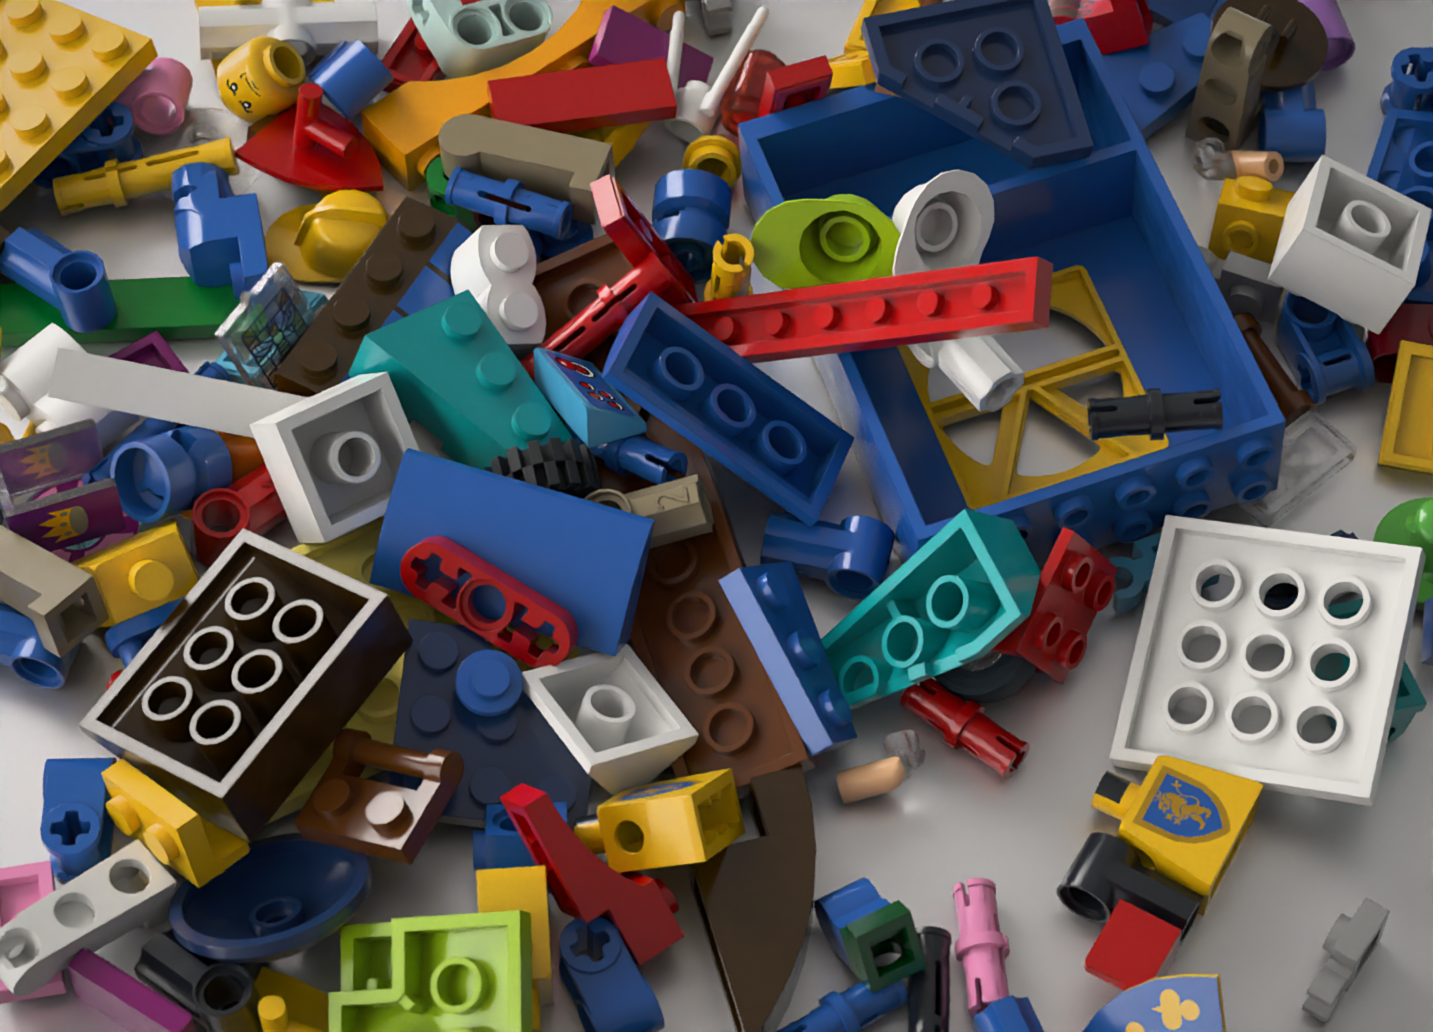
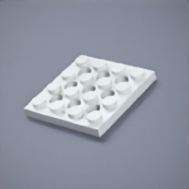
M1166 515L1109 759L1115 767L1149 772L1158 756L1167 755L1257 781L1264 785L1263 790L1374 807L1426 559L1423 549L1421 547ZM1225 574L1234 578L1233 590L1226 598L1213 602L1201 597L1202 586L1210 577ZM1290 583L1298 587L1297 599L1290 607L1283 610H1272L1264 605L1265 595L1274 585ZM1342 592H1356L1363 597V605L1360 611L1353 617L1337 619L1328 614L1331 600ZM1213 635L1220 639V649L1211 660L1197 663L1187 658L1188 647L1197 637ZM1265 644L1282 646L1285 649V656L1277 668L1268 672H1260L1251 667V657L1259 647ZM1330 653H1341L1350 658L1349 669L1341 678L1334 681H1324L1315 676V667L1323 656ZM1188 696L1204 698L1207 702L1206 711L1197 722L1185 725L1173 720L1174 708L1180 700ZM1261 705L1271 710L1270 722L1261 732L1245 734L1237 729L1238 717L1246 708ZM1316 715H1328L1337 721L1333 736L1320 744L1304 741L1301 737L1304 724Z

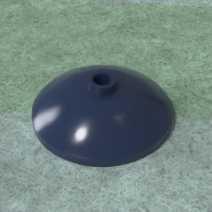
M300 832L270 836L252 841V843L249 842L250 852L202 887L198 888L185 879L171 899L168 914L174 936L178 942L188 950L206 958L228 963L280 960L312 948L342 928L355 915L369 893L372 883L371 869L365 853L307 840L302 837Z

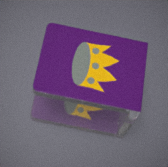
M85 419L0 444V508L6 527L49 552L120 532L126 528L118 489L113 478L93 482L16 506H12L10 500L80 479L88 470H91L104 459L94 419Z

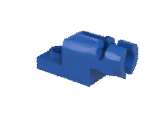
M205 162L184 164L173 171L171 178L180 261L195 284L200 287L233 285L235 300L248 299L251 321L253 323L273 299L257 194L235 196L229 183L228 173L215 164ZM274 300L258 318L260 322L268 321L275 315Z

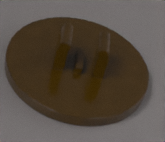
M1227 0L1215 13L1210 26L1209 39L1217 22L1229 7H1233L1273 26L1271 40L1265 52L1267 58L1260 90L1268 92L1294 90L1309 83L1320 72L1328 51L1326 32L1318 17L1300 1Z

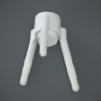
M760 7L757 10L713 87L701 81L691 80L687 82L685 87L677 89L684 38L685 14L682 11L674 13L667 68L677 110L676 118L664 120V125L669 132L691 143L703 134H711L717 118L745 76L744 70L739 67L769 15V10L766 7Z

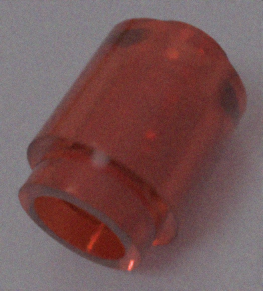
M762 49L749 51L720 101L722 125L730 134L738 138V124L758 117L767 72L786 66L782 60L770 51Z

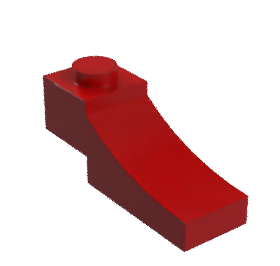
M521 783L499 797L536 866L546 867L547 886L561 912L586 924L598 916L610 921L618 930L634 963L639 966L684 937L673 916L679 912L678 903L668 886L660 878L656 877L653 879L636 871L621 872L619 874L607 866L573 833L546 792Z

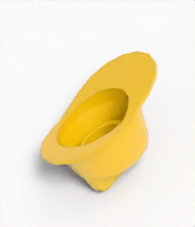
M339 190L327 195L319 203L298 206L280 215L268 228L265 236L268 264L275 273L290 281L342 283L392 215L386 212L383 205L373 196L358 190Z

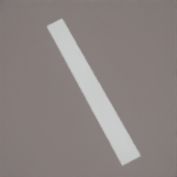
M60 347L57 350L48 394L50 398L254 438L249 426L250 424L309 398ZM413 420L409 424L420 452L454 461L440 450L443 442L417 421Z

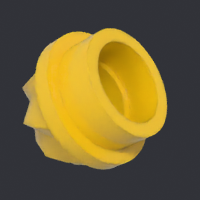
M703 134L685 150L683 169L703 170L715 174L727 182L731 188L742 173L740 150L732 141L724 138L722 134L716 136Z

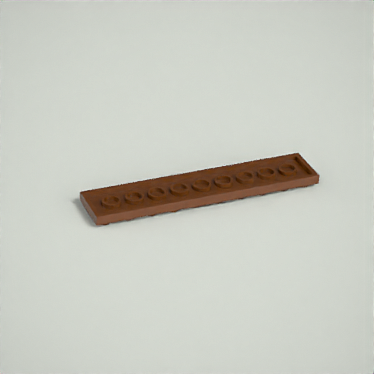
M607 233L536 264V273L532 284L542 300L546 316V330L542 343L599 297L596 291L605 283L609 287L613 286L634 268ZM621 328L583 359L592 362L602 374L607 357ZM617 390L646 422L647 432L645 433L648 439L672 450L685 453L688 459L685 476L668 467L663 468L668 470L667 474L678 479L698 474L704 483L714 519V524L712 525L713 532L649 549L630 638L635 654L699 734L696 743L671 763L675 777L681 778L732 768L738 800L750 795V777L802 765L803 772L816 767L812 756L718 581L736 569L746 567L708 454ZM558 413V416H559L560 420L562 421V423H563L564 426H565V425H566V421H565V420L560 416V414ZM594 456L603 489H613L626 494L656 485L633 473L620 475L607 468L603 459Z

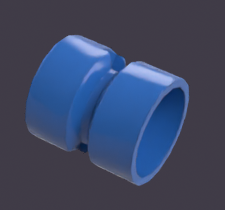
M682 169L669 172L656 183L652 206L653 223L651 225L693 277L696 285L707 283L711 279L714 245L718 240L723 245V236L727 234L730 224L732 190L727 182L715 174L703 170Z
M190 425L125 443L114 453L110 465L111 486H115L118 489L122 510L133 520L143 523L158 521L180 514L183 511L192 510L195 500L202 493L216 488H228L232 482V461L229 450L220 435L214 430Z

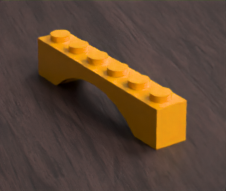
M581 0L576 11L554 35L533 51L516 60L473 76L442 81H409L362 110L364 136L370 142L380 164L410 192L426 182L428 166L433 160L441 156L438 136L441 127L446 121L462 114H474L493 118L487 95L488 80L596 67L589 63L588 60L603 14L611 6L614 5L665 32L672 28L675 12L682 11L686 15V0Z

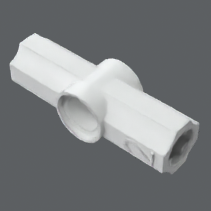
M262 0L261 5L198 7L201 60L224 59L228 54L249 40L262 35L275 37L293 46L300 54L304 66L309 65L317 55H327L344 40L353 42L357 39L370 51L378 53V19L375 0L312 3V0Z

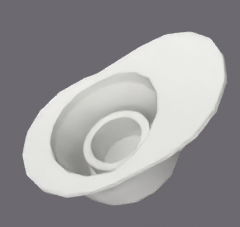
M956 169L940 173L926 184L918 185L903 195L896 205L892 216L893 222L901 233L895 251L892 269L893 276L979 264L995 220L994 200L984 181L974 173Z

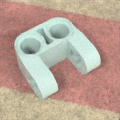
M406 0L411 18L424 42L437 60L440 69L452 79L473 76L504 66L533 51L544 42L553 21L552 9L547 0H482L464 6L460 0Z

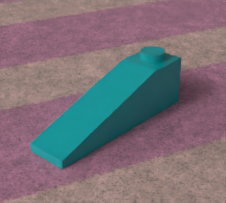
M964 508L821 639L841 694L848 702L851 710L983 657L1030 616L1041 571L1013 520Z

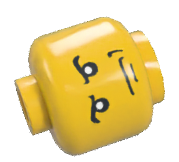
M264 35L249 40L228 54L218 66L217 85L223 104L236 116L249 123H255L267 115L278 114L298 102L299 87L305 84L304 62L296 49L275 37Z

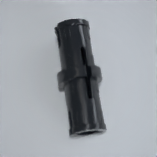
M1149 388L1145 390V395L1087 399L1088 426H1091L1089 428L1091 441L1100 438L1148 435L1149 440H1163L1164 433L1209 429L1222 430L1223 427L1222 402H1218L1221 398L1219 388L1161 394L1160 388Z

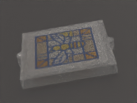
M274 262L250 292L244 291L241 293V302L214 335L247 385L278 391L275 372L317 316L284 263Z

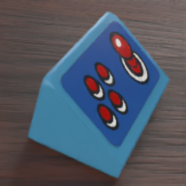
M545 348L534 349V378L536 386L588 448L647 432L646 422L612 385L602 379L603 374L592 362Z

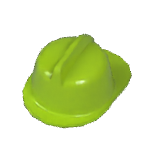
M837 194L826 199L785 201L767 210L755 224L750 242L754 248L753 262L763 277L779 287L798 289L893 276L892 269L895 251L901 233L893 220L867 199L853 194Z

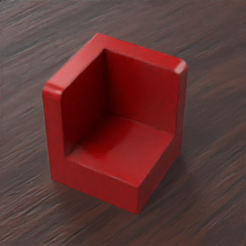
M1120 899L1086 956L1084 969L1086 972L1123 991L1153 978L1165 977L1175 961L1182 930Z

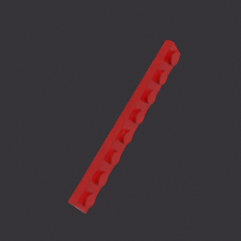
M1037 256L672 305V307L750 363H761L1048 328L1053 263Z

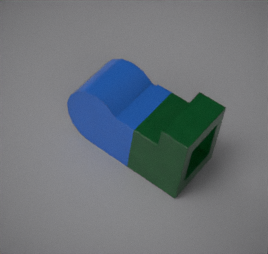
M863 877L814 901L815 913L828 943L872 994L926 968L911 911L899 900L890 903L887 899H882L874 885L867 878ZM886 953L900 954L896 961L888 965L875 966L873 958Z

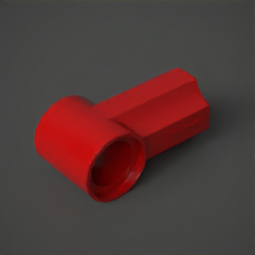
M265 462L228 488L211 489L202 493L195 500L191 518L190 546L195 559L205 567H211L242 528L262 536L288 517ZM221 525L228 527L231 530L228 532L219 533L212 531L209 528L212 526Z

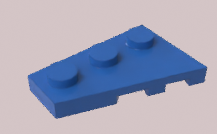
M1202 12L1152 32L1149 44L1102 55L1144 140H1147L1194 101L1212 20Z
M792 561L741 567L718 580L810 755L815 756L837 750L858 738L852 723L850 706L841 694Z

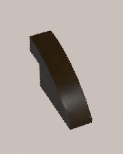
M802 765L750 777L749 810L758 838L730 844L707 861L690 864L691 890L735 1032H775L791 1003L805 962L813 921L816 840L812 804Z

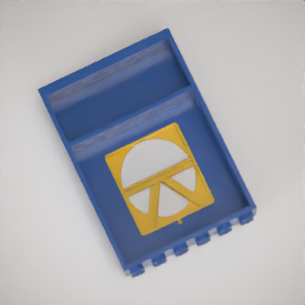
M1083 18L1057 25L1056 28L1094 144L1091 156L1087 158L1029 169L904 98L874 92L876 82L738 124L743 193L755 224L767 210L785 201L826 199L837 194H853L865 198L892 219L894 209L904 194L918 185L926 184L940 173L959 169L976 174L987 184L993 197L995 219L979 264L1037 256L1053 263L1050 309L1064 313L1082 323L1105 345V347L1024 372V384L1015 392L1011 401L1002 408L993 461L990 465H983L966 455L947 437L943 428L949 424L978 416L991 410L979 412L963 393L930 402L928 394L930 368L924 366L914 356L908 345L812 356L843 429L854 437L851 445L883 522L894 531V548L902 565L964 508L1013 520L1038 567L1045 565L1063 527L1076 532L1095 549L1118 541L1130 543L1145 537L1151 530L1163 527L1166 515L1202 519L1210 511L1237 502L1240 504H1250L1259 501L1271 491L1277 490L1286 420ZM1111 372H1118L1122 381L1123 397L1145 395V390L1149 388H1160L1161 394L1211 390V388H1219L1221 398L1218 402H1222V430L1209 429L1164 433L1163 440H1149L1148 435L1100 438L1092 440L1100 446V450L1090 459L1074 468L1043 476H1021L1017 473L1030 399L1090 439L1089 428L1091 426H1088L1087 408L1059 389Z

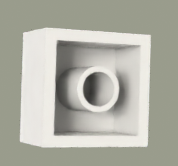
M1322 154L1288 203L1268 280L1282 286L1291 294L1302 296L1338 314L1347 322L1358 324L1379 335L1416 284L1432 209Z
M388 372L360 374L249 425L298 543H327L385 515L404 452L408 448L420 451Z

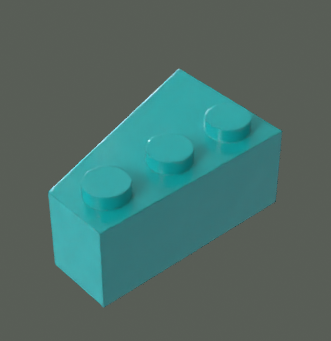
M469 289L366 334L348 373L353 378L360 374L388 372L408 423L410 424L413 420L417 421L443 442L440 450L455 462L482 470L485 467H492L490 461L496 456L508 458L506 450L515 446L521 451L528 449L527 442L538 440L541 446L547 445L549 438H560L563 445L568 439H573Z

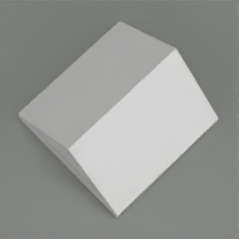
M625 644L616 657L596 652L562 661L556 666L547 665L521 672L523 677L522 689L587 774L613 796L625 789L650 783L671 763L691 748L699 736L698 732L628 644Z

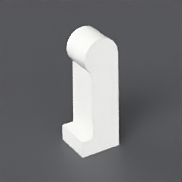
M138 839L16 914L17 917L0 928V980L13 995L17 997L27 996L42 988L57 973L66 969L82 948L95 952L140 925H143L147 930L155 927L169 918V905L175 894L177 881ZM139 870H141L147 876L149 881L148 885L138 875Z

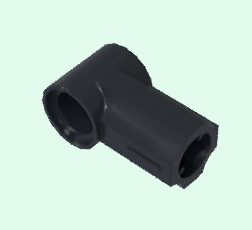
M1101 832L1089 835L1056 889L1058 898L1070 911L1081 918L1097 923L1107 922L1119 900L1122 899L1181 929L1178 947L1183 944L1190 932L1204 896L1141 865L1140 857L1127 843L1115 836Z
M172 928L165 932L157 931L144 944L140 959L134 968L138 979L163 997L192 1014L193 1019L203 1025L207 1032H263L258 1012V1004L261 1001V997L251 974L244 966L237 963L212 960L188 950L178 942ZM240 1001L231 1009L221 1010L228 1003Z

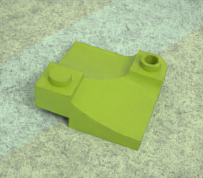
M516 910L392 918V922L344 925L341 928V991L329 992V1032H533L531 913Z

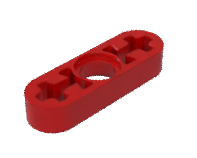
M442 536L427 537L412 546L404 554L400 565V575L404 586L411 594L534 668L547 665L556 666L575 649L578 642V627L575 619L566 609L449 538ZM437 554L443 559L439 569L444 574L457 580L467 571L472 574V578L461 587L457 599L451 596V592L459 584L444 576L439 577L433 582L428 581L424 577L428 567L420 559L426 560L432 555ZM491 585L503 594L506 608L501 618L488 619L478 613L473 603V595L478 586ZM523 605L529 611L520 620L534 628H539L545 622L551 623L555 627L552 638L560 643V645L552 644L546 650H542L536 645L539 635L533 629L521 624L511 633L506 627L517 618Z

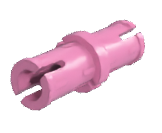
M985 878L967 879L969 894H966L965 885L961 882L957 883L952 890L960 938L955 942L956 960L958 962L961 961L964 966L969 1003L968 1014L972 1018L986 1009L991 1002L1009 996L1005 959L1010 953L1009 941L1007 936H1003V933L1000 931L996 902V884Z

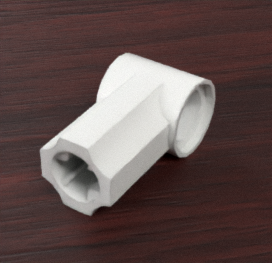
M991 335L908 345L914 356L924 366L933 368L938 365L979 412L984 410L994 412L1011 401L1015 392L1024 384V371Z

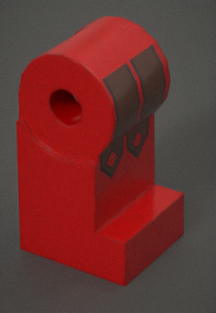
M1052 0L1049 3L1056 26L1083 18L1102 55L1149 44L1154 20L1147 0Z

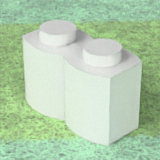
M482 225L453 254L450 268L452 287L455 295L469 289L520 362L542 344L546 330L544 306L536 288L532 284L536 273L535 248L529 233L523 225Z
M51 323L0 363V403L15 420L21 421L26 417L38 426L35 428L36 434L85 419H94L102 450L139 421V415L48 397L58 347L86 353L68 333Z

